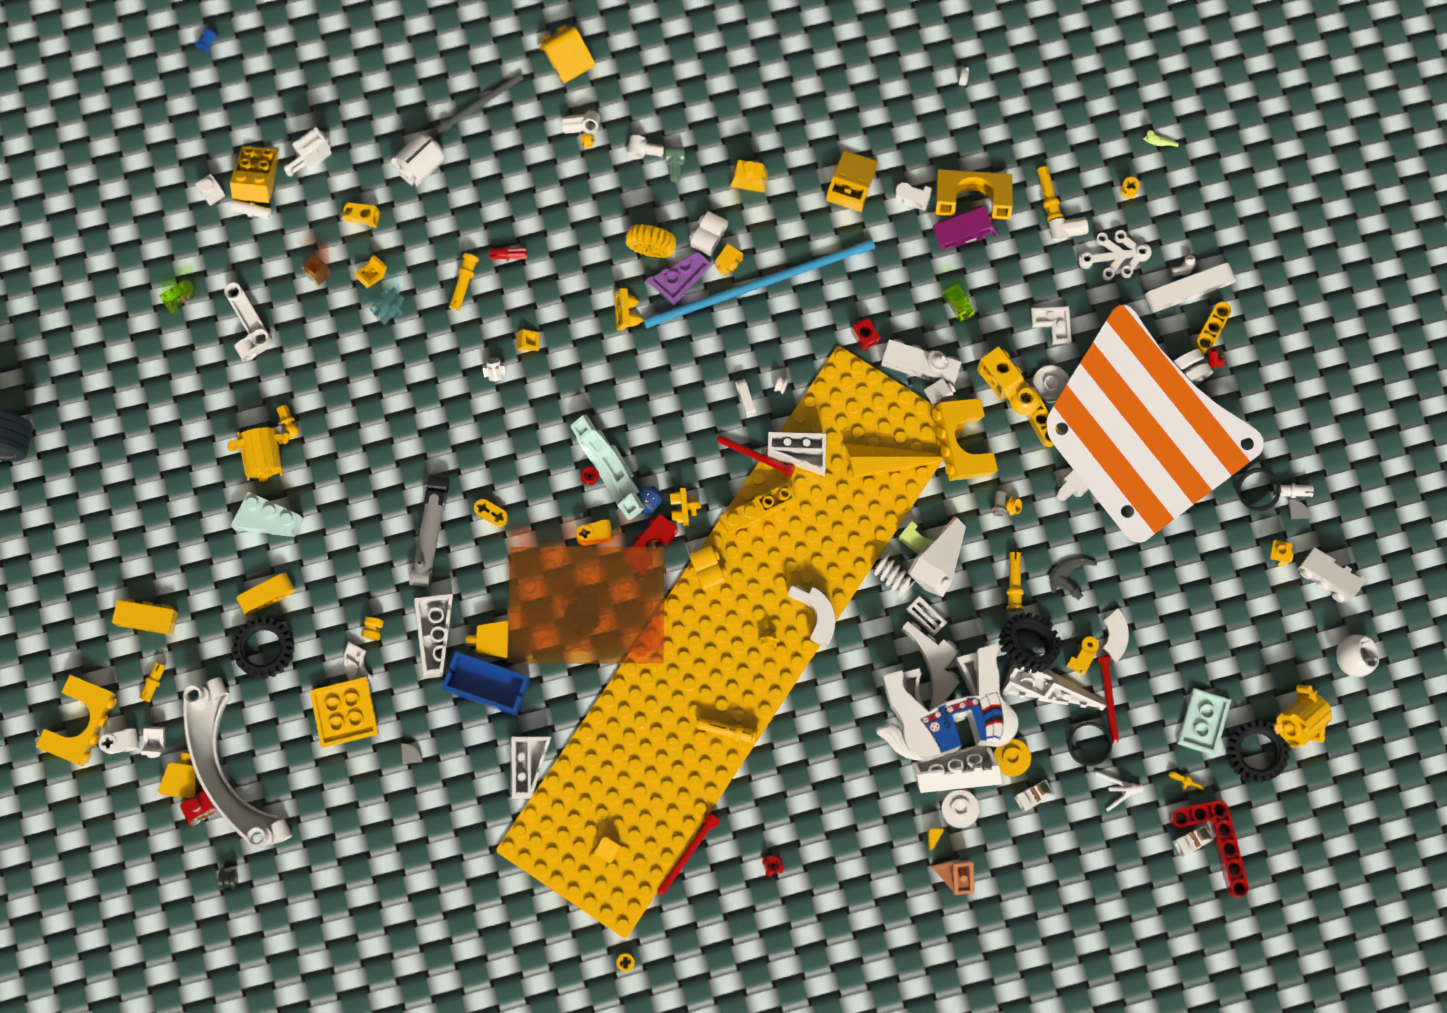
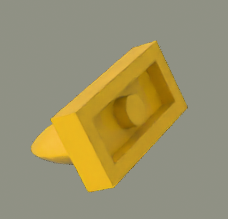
M620 288L614 294L616 330H625L627 327L640 324L643 318L637 313L629 311V308L635 307L639 300L629 294L628 289Z

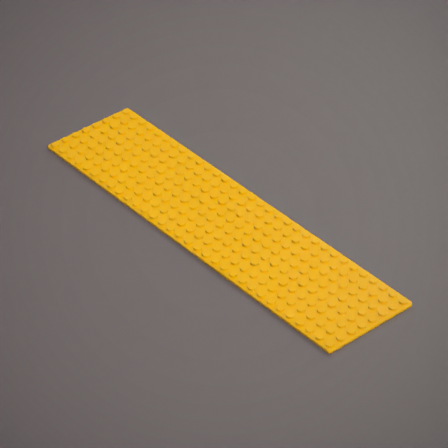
M838 346L779 431L826 434L825 476L795 466V470L789 478L785 476V472L760 461L758 462L724 514L786 483L791 487L797 500L767 518L730 534H727L721 521H718L699 550L711 546L713 550H717L720 560L717 561L719 567H724L727 578H724L725 584L703 592L692 562L689 564L497 847L496 851L498 854L621 937L627 938L657 894L658 888L702 826L707 812H711L754 747L748 742L740 740L736 742L732 737L698 730L700 718L733 726L741 724L743 727L753 730L757 728L756 742L758 741L820 647V644L810 640L817 624L816 615L808 605L788 596L791 586H801L809 594L812 587L822 592L833 607L836 623L941 464V462L891 473L887 471L853 479L845 444L941 453V444L936 433L937 427L932 417L933 404L846 349ZM964 424L957 425L955 430L956 440L963 431ZM768 449L764 453L765 456H768ZM765 633L775 634L776 638L779 639L777 647H762L760 637L764 636ZM604 836L621 846L620 851L611 864L594 854Z

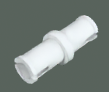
M234 200L231 210L233 212L244 213L248 217L270 218L271 208L258 206L253 202L249 204Z
M1295 483L1281 485L1280 496H1290V498H1295L1296 496L1313 497V485H1296ZM1273 484V497H1275L1277 485Z

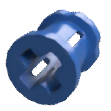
M204 28L202 36L194 44L200 50L208 53L209 47L214 40L218 39V36L211 30Z

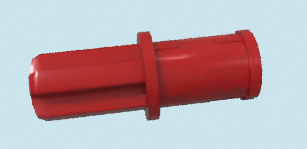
M506 246V248H490L489 255L491 256L489 258L490 260L506 259L507 261L510 259H526L527 249L509 248V246Z

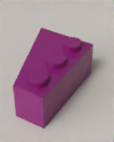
M976 206L970 212L958 213L954 218L949 220L942 219L936 225H933L938 245L942 250L966 245L967 241L975 238L977 241L983 240L982 236L993 234L994 237L999 236L992 213L986 206Z

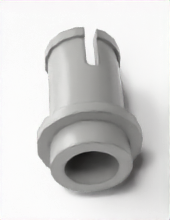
M995 492L994 507L992 508L994 516L1003 517L1007 513V509H1005L1006 492Z

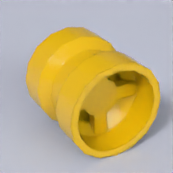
M365 617V628L361 632V637L379 641L381 636L380 628L383 627L384 621L373 617Z

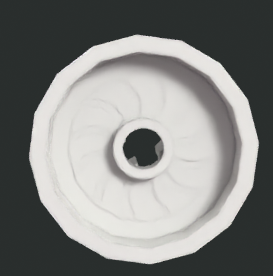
M1200 349L1190 351L1173 361L1195 386L1213 373L1208 363H1202L1205 357Z

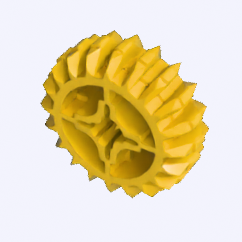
M636 224L631 226L626 234V245L634 252L646 256L666 258L670 257L675 250L676 237L669 233L668 230H663L656 226Z

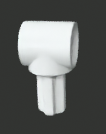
M630 136L627 151L629 157L642 159L645 157V154L663 156L664 146L647 143V139L643 136Z

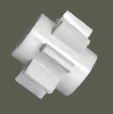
M498 358L488 359L486 365H483L484 377H488L490 381L501 380L503 375L506 374L505 362L500 363Z

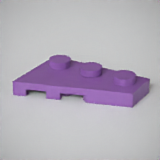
M697 252L678 262L673 267L664 269L654 277L647 278L646 282L672 305H675L712 267V264Z

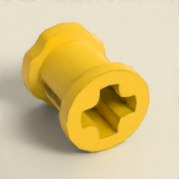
M1128 177L1124 180L1121 187L1122 197L1125 199L1135 197L1140 187L1138 179Z

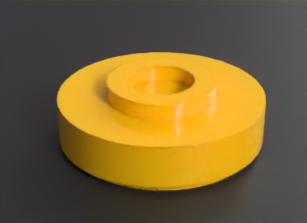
M1011 739L1007 744L996 747L994 751L1000 773L1008 777H1016L1023 774L1031 763L1029 748L1017 739Z

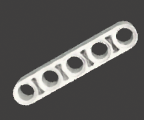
M1224 263L1153 289L1144 296L1151 312L1154 313L1234 283L1236 278L1230 264Z

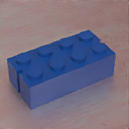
M455 651L449 667L455 674L453 676L451 672H447L442 685L444 692L518 717L523 703L521 696L525 697L531 681L529 676Z

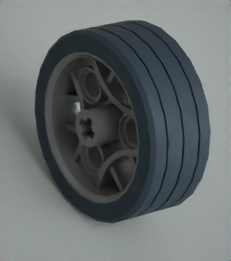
M0 410V461L24 460L28 454L33 425L27 419L4 410Z

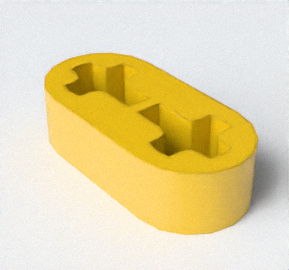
M480 499L474 504V511L478 517L496 527H503L507 524V513L500 507L485 499ZM485 504L486 509L490 512L487 513L486 511H482L480 513V509L478 507L484 506ZM494 513L498 516L502 514L504 520L496 522V518L492 514Z

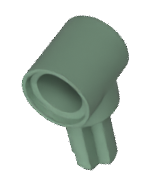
M665 147L666 164L670 166V180L672 182L681 181V166L684 164V147Z

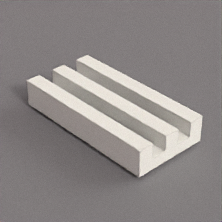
M920 596L906 609L933 637L947 624V621ZM917 603L922 604L941 624L938 625ZM914 607L936 629L933 630L912 608Z

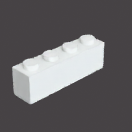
M889 339L881 366L933 382L943 378L946 383L951 382L954 387L962 362L958 361L956 357L948 356L949 366L947 370L934 372L927 364L928 354L933 350L928 352L922 350L920 346H909L901 340Z

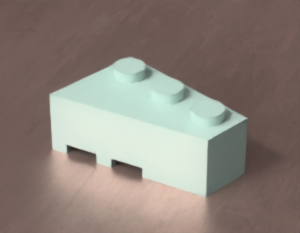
M248 492L231 527L235 531L295 537L304 520L299 514Z

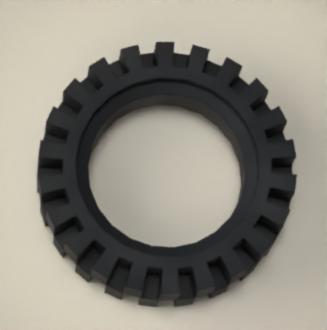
M1023 612L1019 615H1014L1013 618L1011 617L999 634V638H1001L999 645H1003L1000 648L1001 652H1007L1004 655L1005 659H1012L1010 661L1012 666L1016 662L1018 670L1024 667V672L1028 673L1031 670L1032 674H1036L1037 671L1041 673L1047 670L1058 658L1061 652L1059 651L1061 644L1058 643L1061 639L1060 637H1055L1058 634L1057 630L1051 631L1053 627L1051 623L1048 626L1045 624L1047 619L1043 618L1040 621V615L1037 614L1032 618V613L1030 612L1026 615ZM1026 629L1038 635L1045 646L1044 655L1031 656L1021 650L1016 643L1015 632Z
M262 616V618L255 617L252 621L247 620V624L241 625L239 632L236 631L234 634L236 636L235 639H232L233 647H231V651L237 666L248 675L259 679L260 677L268 679L269 676L275 677L277 673L281 674L283 669L290 665L288 662L293 659L292 652L294 653L295 648L293 647L294 640L291 633L281 622L271 617L269 619ZM263 630L275 633L280 641V652L276 659L265 665L252 663L246 655V644L249 638L254 633Z
M1253 720L1238 727L1227 741L1228 747L1226 752H1228V756L1226 758L1231 763L1229 766L1231 769L1234 768L1236 775H1241L1242 779H1248L1249 782L1262 783L1270 781L1281 774L1288 765L1287 761L1290 759L1288 754L1291 751L1290 746L1288 747V742L1280 736V733L1276 734L1271 722L1267 721L1265 723L1263 720ZM1262 734L1274 744L1276 755L1272 765L1268 768L1254 769L1248 766L1242 759L1240 748L1243 740L1248 735Z

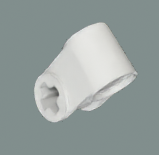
M125 729L105 734L99 740V747L108 754L139 749L137 730ZM109 740L113 742L110 748L106 746V744H109Z

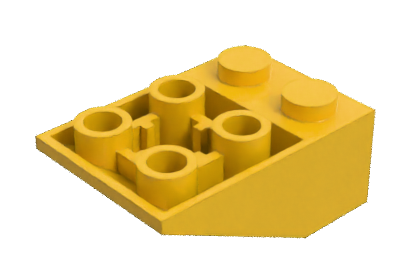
M242 146L230 180L232 199L269 203L274 187L279 149Z
M843 151L830 183L826 201L862 212L879 161Z

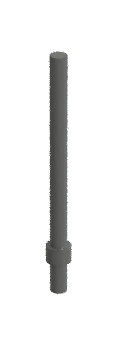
M521 73L517 74L448 120L444 119L439 122L440 125L429 131V135L434 138L441 132L448 131L452 128V125L524 79Z

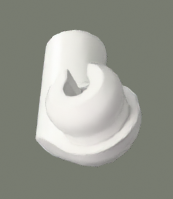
M1188 255L1185 257L1181 267L1171 268L1172 277L1189 275L1196 265L1195 257Z

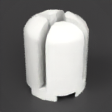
M421 133L416 135L391 159L392 166L396 164L401 172L400 176L410 185L415 183L417 188L443 163L445 157L441 146L436 141H433V138L429 135Z

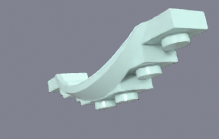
M582 415L570 427L575 433L578 443L597 472H599L617 506L622 509L628 520L633 519L645 509L637 496L639 490L631 479L634 475L616 446L609 444L602 431L595 429L587 415Z

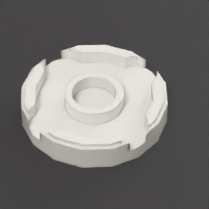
M1043 366L1035 373L1032 387L1038 391L1042 401L1053 403L1057 401L1070 380L1069 375L1059 366Z

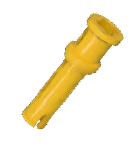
M1040 167L1037 169L1045 200L1043 207L1047 211V222L1049 223L1051 220L1064 217L1060 213V201L1054 193L1049 167Z
M467 253L463 254L464 260L461 268L458 269L459 278L449 305L450 309L455 310L456 308V311L461 310L469 280L474 277L473 271L476 262L479 261L478 257Z
M1015 552L1009 553V588L1006 591L1008 595L1006 610L1011 612L1024 610V606H1022L1024 590L1021 588L1020 552H1016V555Z
M702 717L698 724V730L732 737L736 742L740 740L755 746L758 735L757 728L753 730L745 728L741 724L733 726Z

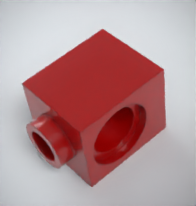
M869 318L866 320L861 319L854 323L852 334L862 351L879 343L880 336ZM866 330L870 335L862 336L860 332Z

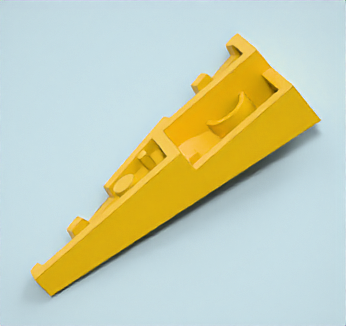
M845 444L853 479L944 461L941 453Z

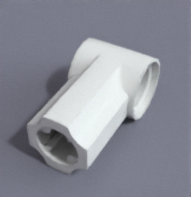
M588 111L582 115L563 116V131L565 133L585 131L588 134H593L598 130L600 115L596 111Z
M1085 217L1070 220L1058 218L1049 222L1054 242L1064 241L1072 236L1088 234V223Z

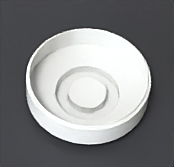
M953 791L942 802V816L950 826L966 828L976 821L979 815V803L975 796L968 791Z

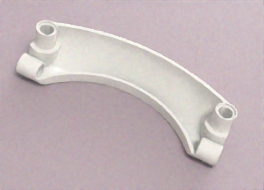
M221 677L205 683V686H188L184 691L183 704L188 750L196 775L212 804L230 826L253 846H270L292 837L284 817L265 813L251 806L237 794L223 772L217 742L219 724L228 703L229 694ZM194 691H198V698L191 700V694ZM261 832V841L255 843L254 835Z

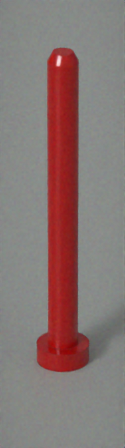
M718 436L717 438L718 443L785 472L786 477L790 478L795 470V465H785L723 436Z
M1111 656L1100 657L1097 660L1098 663H1101L1110 735L1112 743H1118L1119 737L1109 662H1112Z

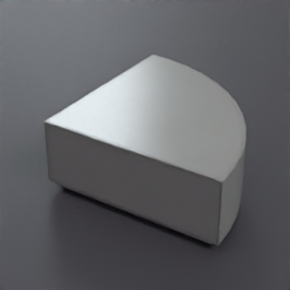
M1293 499L1288 500L1290 519L1310 518L1309 510L1303 503Z
M401 744L403 764L423 762L421 754L415 747L409 744Z

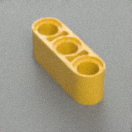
M1219 302L1216 304L1195 341L1194 350L1200 349L1202 354L1205 355L1208 353V349L1213 347L1231 314V307L1228 303ZM1217 310L1224 311L1225 316L1219 315ZM1209 325L1214 326L1217 331H1211ZM1200 341H1205L1208 347L1201 346Z
M1028 396L1025 397L1024 402L1030 401ZM1040 398L1039 408L1034 413L1026 416L1042 445L1053 447L1052 441L1045 437V434L1048 433L1047 418L1049 412ZM1037 417H1042V418H1044V419H1045V423H1043V424L1038 423L1037 420H1036V418H1037ZM1055 427L1056 432L1060 435L1059 430Z
M281 573L240 594L236 599L244 615L248 616L289 596L295 591V588L288 574Z

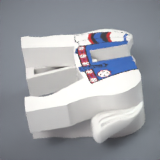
M994 644L983 647L975 653L957 657L955 662L971 696L947 702L930 712L923 705L919 695L920 668L904 673L901 670L884 675L882 682L889 705L897 715L902 730L898 725L890 723L877 727L876 733L886 740L898 754L921 762L931 761L959 750L962 745L955 722L962 721L965 717H968L976 746L1000 747L1007 744L1017 732L1018 718L1014 710L1000 696L999 671L996 664L999 650L998 645Z

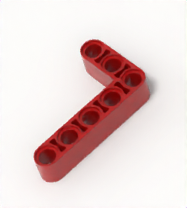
M1220 800L1173 811L1169 816V822L1175 828L1210 822L1227 892L1233 898L1245 896L1249 891V885L1228 805ZM1215 805L1222 808L1221 815H1217L1214 812ZM1196 809L1202 811V819H1197L1195 817L1194 812ZM1177 813L1183 815V823L1176 821L1175 816ZM1220 825H1224L1227 828L1226 835L1219 832ZM1225 844H1228L1232 847L1231 854L1225 853ZM1230 864H1234L1237 867L1236 874H1232L1229 871ZM1235 883L1240 884L1242 887L1240 894L1234 891Z

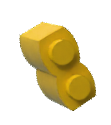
M711 546L689 554L703 592L725 584L724 578H727L724 567H719L717 561L720 560L716 549L713 550Z

